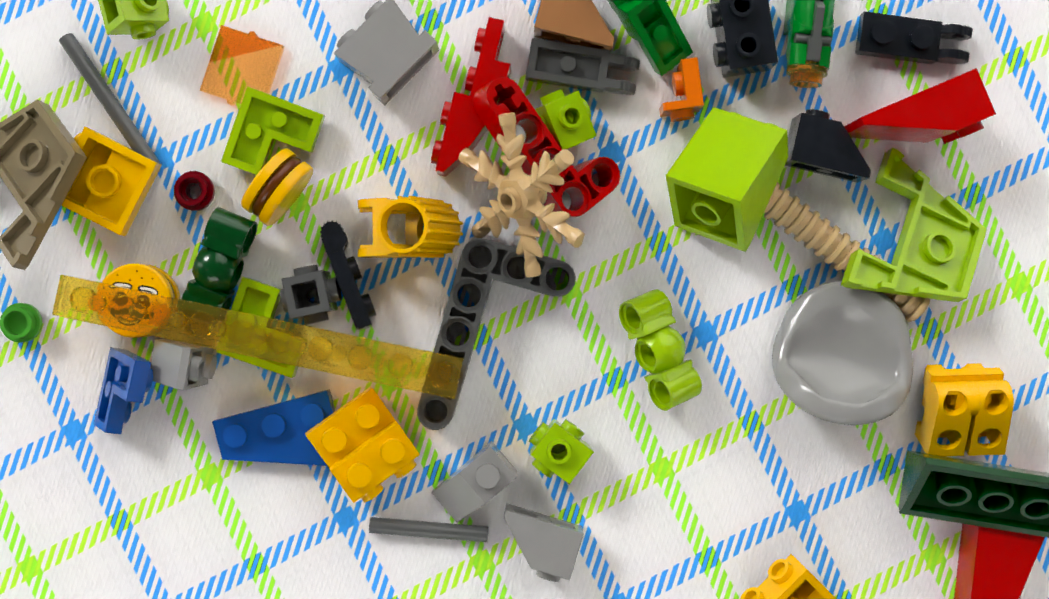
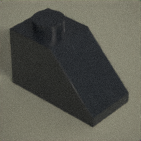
M808 109L806 113H800L792 119L788 134V159L785 166L856 183L870 178L871 169L842 122L829 119V113L814 109Z

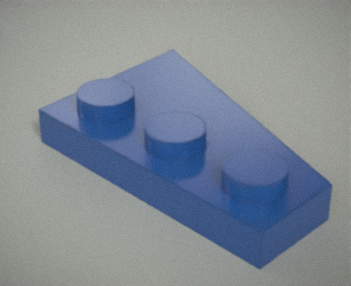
M329 389L212 421L222 460L327 466L306 437L305 432L336 410Z

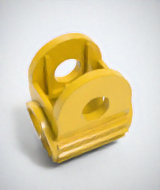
M398 196V199L370 198L358 200L359 212H372L373 244L360 245L358 257L444 258V254L453 253L452 249L456 245H460L458 240L463 235L460 232V225L463 222L459 221V212L452 209V204L444 203L443 200L416 196ZM390 214H405V244H394L390 240L387 231V222Z

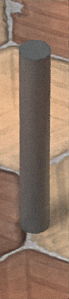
M371 517L369 522V533L487 542L488 526Z

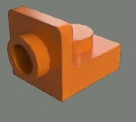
M697 57L681 59L677 66V72H672L674 96H681V100L662 103L659 108L660 117L670 116L671 122L690 120L694 118V113L699 112L704 106Z

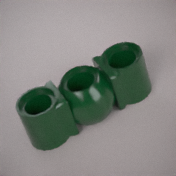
M217 207L212 212L205 228L204 239L201 242V245L204 247L199 251L193 265L192 274L195 279L188 281L187 288L179 304L180 314L215 328H219L223 324L232 304V297L235 293L233 289L237 285L244 268L242 258L248 255L255 239L258 227L257 222Z

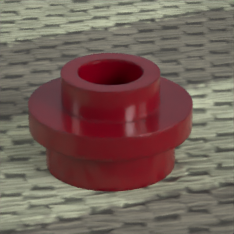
M189 171L177 179L174 185V196L178 204L183 208L191 211H200L212 203L215 196V187L207 175L198 171ZM198 184L201 187V195L193 199L190 196V189L193 185Z

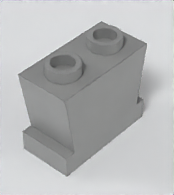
M386 0L384 3L382 1L376 2L365 14L366 21L356 31L354 29L347 31L337 43L338 49L334 52L342 64L371 83L368 88L384 106L439 51L437 41L426 30L419 35L394 0Z

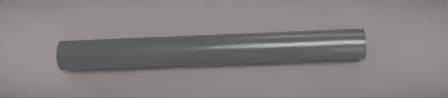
M72 33L62 36L59 39V43L131 149L161 164Z

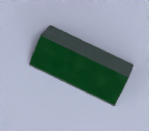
M907 450L899 500V513L1049 538V473Z

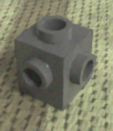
M310 265L293 269L294 276L281 279L283 289H280L281 303L284 311L289 313L290 319L304 318V323L307 325L329 320L327 312L338 310L336 302L342 300L341 290L337 278H331L329 271H318L317 265ZM314 287L317 288L319 301L315 303L308 297L309 291Z

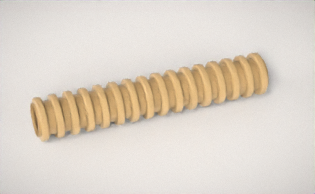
M777 182L765 209L764 218L767 220L773 218L775 226L780 227L782 225L785 227L784 232L786 234H794V240L797 242L804 241V247L807 249L812 247L817 257L823 255L824 262L827 264L834 263L833 267L836 271L843 270L845 273L850 255L854 251L860 249L870 254L868 248H860V242L857 240L851 242L849 234L839 233L840 228L837 225L831 227L829 225L830 220L827 218L820 219L818 211H809L810 206L807 203L801 205L799 197H790L788 189L783 191L779 189L780 183ZM884 293L901 309L907 323L918 319L930 304V299Z

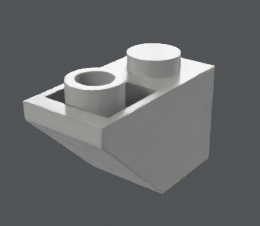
M170 338L155 339L150 367L153 370V381L180 390L208 384V379L213 378L217 366V357L212 355L214 345Z

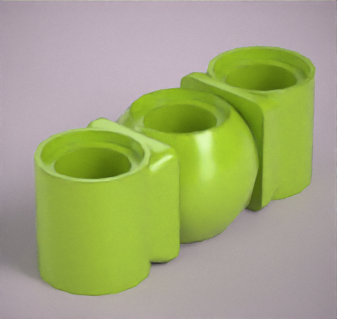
M654 289L620 304V322L628 332L629 340L637 338L635 345L636 359L644 370L651 373L644 378L648 383V391L653 403L659 409L667 411L698 396L702 390L701 379L697 371L692 367V360L683 361L686 345L682 335L669 326L676 323V320L672 316V306L668 297L662 291Z

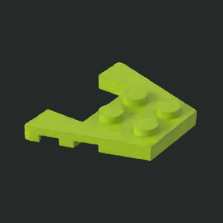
M892 147L884 153L875 183L911 200L892 262L890 264L858 249L850 255L841 286L951 302H960L967 299L987 229L952 197L948 195L944 198L929 184L930 178L920 169L915 172L901 160L904 155Z

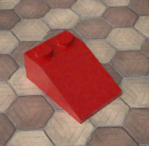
M975 68L862 116L844 127L851 138L928 143L941 138L943 143L946 144L984 129L981 121L996 115V112L979 72Z

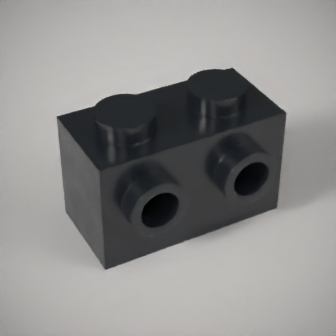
M711 0V4L707 5V20L709 27L715 28L717 43L713 44V58L715 66L721 67L723 78L769 71L778 63L768 0Z

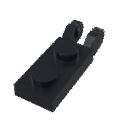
M864 11L859 19L855 54L933 64L935 62L965 64L969 62L970 53L960 49H939L940 38L957 41L968 40L972 38L973 29L965 25H942L943 22Z
M327 221L321 227L320 237L322 238L356 330L362 331L372 327L370 318L377 314L369 294L360 295L355 281L362 279V275L355 257L346 258L344 252L348 245V239L343 231L344 229L337 221Z

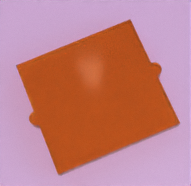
M221 25L200 91L225 99L231 106H234L236 103L241 104L247 86L269 94L284 46L259 38L254 31H250L247 34Z

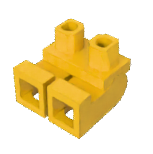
M981 363L966 364L961 369H946L941 364L927 365L925 367L922 405L925 409L922 421H917L914 433L925 453L940 456H964L966 450L969 456L1005 455L1014 398L1012 388L1008 381L1003 380L1004 373L1000 368H984ZM986 436L990 443H979L978 437ZM947 437L951 444L941 445L937 443V439Z

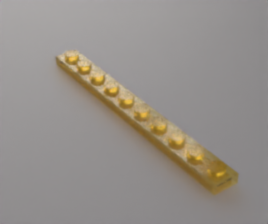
M60 275L52 315L451 399H456L464 358L69 275Z

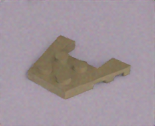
M35 100L0 122V177L23 210L0 236V250L12 267L25 270L31 263L87 159L85 153L50 105L40 100Z

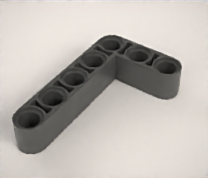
M482 238L473 239L465 245L417 408L418 419L424 427L430 430L445 428L451 422L456 412L493 280L545 295L560 297L568 294L575 285L576 276L569 264L547 256L542 258L536 256L540 264L541 275L514 279L508 274L507 265L515 257L524 258V254H516L515 247ZM484 246L491 251L492 260L488 266L484 268L472 266L469 257L475 247ZM561 268L567 273L568 283L565 288L559 291L549 288L545 279L550 269ZM467 284L476 285L481 293L479 302L472 307H466L459 300V291ZM461 322L468 327L470 335L465 344L456 345L449 339L448 329L453 323ZM451 361L457 366L459 373L455 381L450 383L444 382L438 377L437 367L441 362ZM429 401H442L447 407V416L442 420L430 418L426 411Z

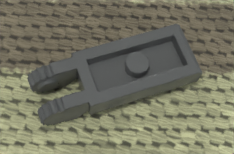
M532 38L525 80L601 93L605 90L610 93L634 95L636 84L626 80L606 78L608 66L624 71H638L640 60L634 57L611 54V50Z

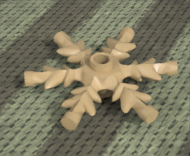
M504 113L498 115L499 124L504 136L498 134L496 139L505 154L500 157L509 168L508 175L504 176L499 163L494 161L492 164L489 156L483 150L480 151L479 158L469 148L463 149L459 154V161L477 172L474 176L475 181L488 182L487 190L495 187L498 188L497 201L489 200L492 207H480L479 211L484 218L472 226V234L476 238H483L492 231L493 236L498 238L502 225L505 229H508L510 218L516 219L519 227L514 232V235L520 236L516 254H524L525 276L536 277L541 275L540 264L536 256L542 258L544 253L536 238L540 237V234L531 224L532 218L537 217L544 233L549 229L552 237L559 244H562L564 236L568 243L578 248L582 245L585 233L566 223V220L570 217L569 213L564 211L552 212L555 203L543 205L547 199V192H553L549 184L564 185L565 181L559 173L574 163V156L569 150L562 149L551 160L550 154L544 151L539 166L536 162H533L531 175H527L521 167L527 156L520 155L525 136L523 134L516 136L515 113Z

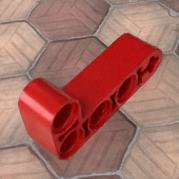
M499 77L483 85L475 92L473 107L497 144V135L501 134L504 136L499 124L498 115L515 113L516 124L521 126L526 133V139L520 155L527 156L521 166L527 175H531L533 162H536L539 166V160L544 151L550 154V159L552 160L562 150L514 80L508 77ZM498 95L501 100L496 104L493 98ZM608 157L591 159L575 167L570 165L559 173L565 181L564 185L549 184L553 192H547V199L543 205L555 203L552 212H567L570 214L569 218L585 214L618 186L620 181L618 165ZM593 169L599 175L598 186L592 180L591 173ZM564 191L569 195L571 199V205L569 209H567L562 202V195Z

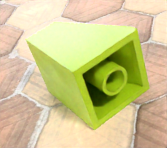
M713 107L666 174L674 225L746 252L787 162V130L771 123H764L744 117L736 112H728Z

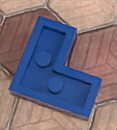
M110 347L94 419V425L104 433L121 434L123 423H127L131 416V402L143 403L144 394L150 390L153 382V370L150 368V361L126 349Z

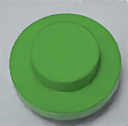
M16 303L6 308L1 315L0 328L9 340L19 343L28 342L36 338L40 333L42 317L34 306L27 303Z

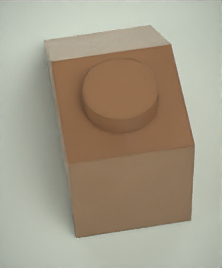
M541 0L534 26V37L612 50L614 37L592 0Z

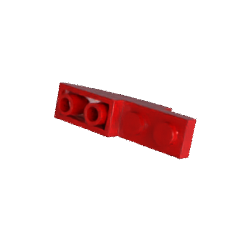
M489 17L486 29L480 27L478 29L474 51L480 52L477 68L469 67L465 83V90L471 91L470 95L454 92L452 103L447 101L444 103L440 125H444L446 128L443 140L435 141L431 156V163L436 164L435 171L440 176L446 177L461 164L458 159L461 151L465 148L473 151L488 130L473 107L475 92L496 78H510L511 64L498 61L505 33L504 20ZM498 95L493 98L496 104L501 100Z

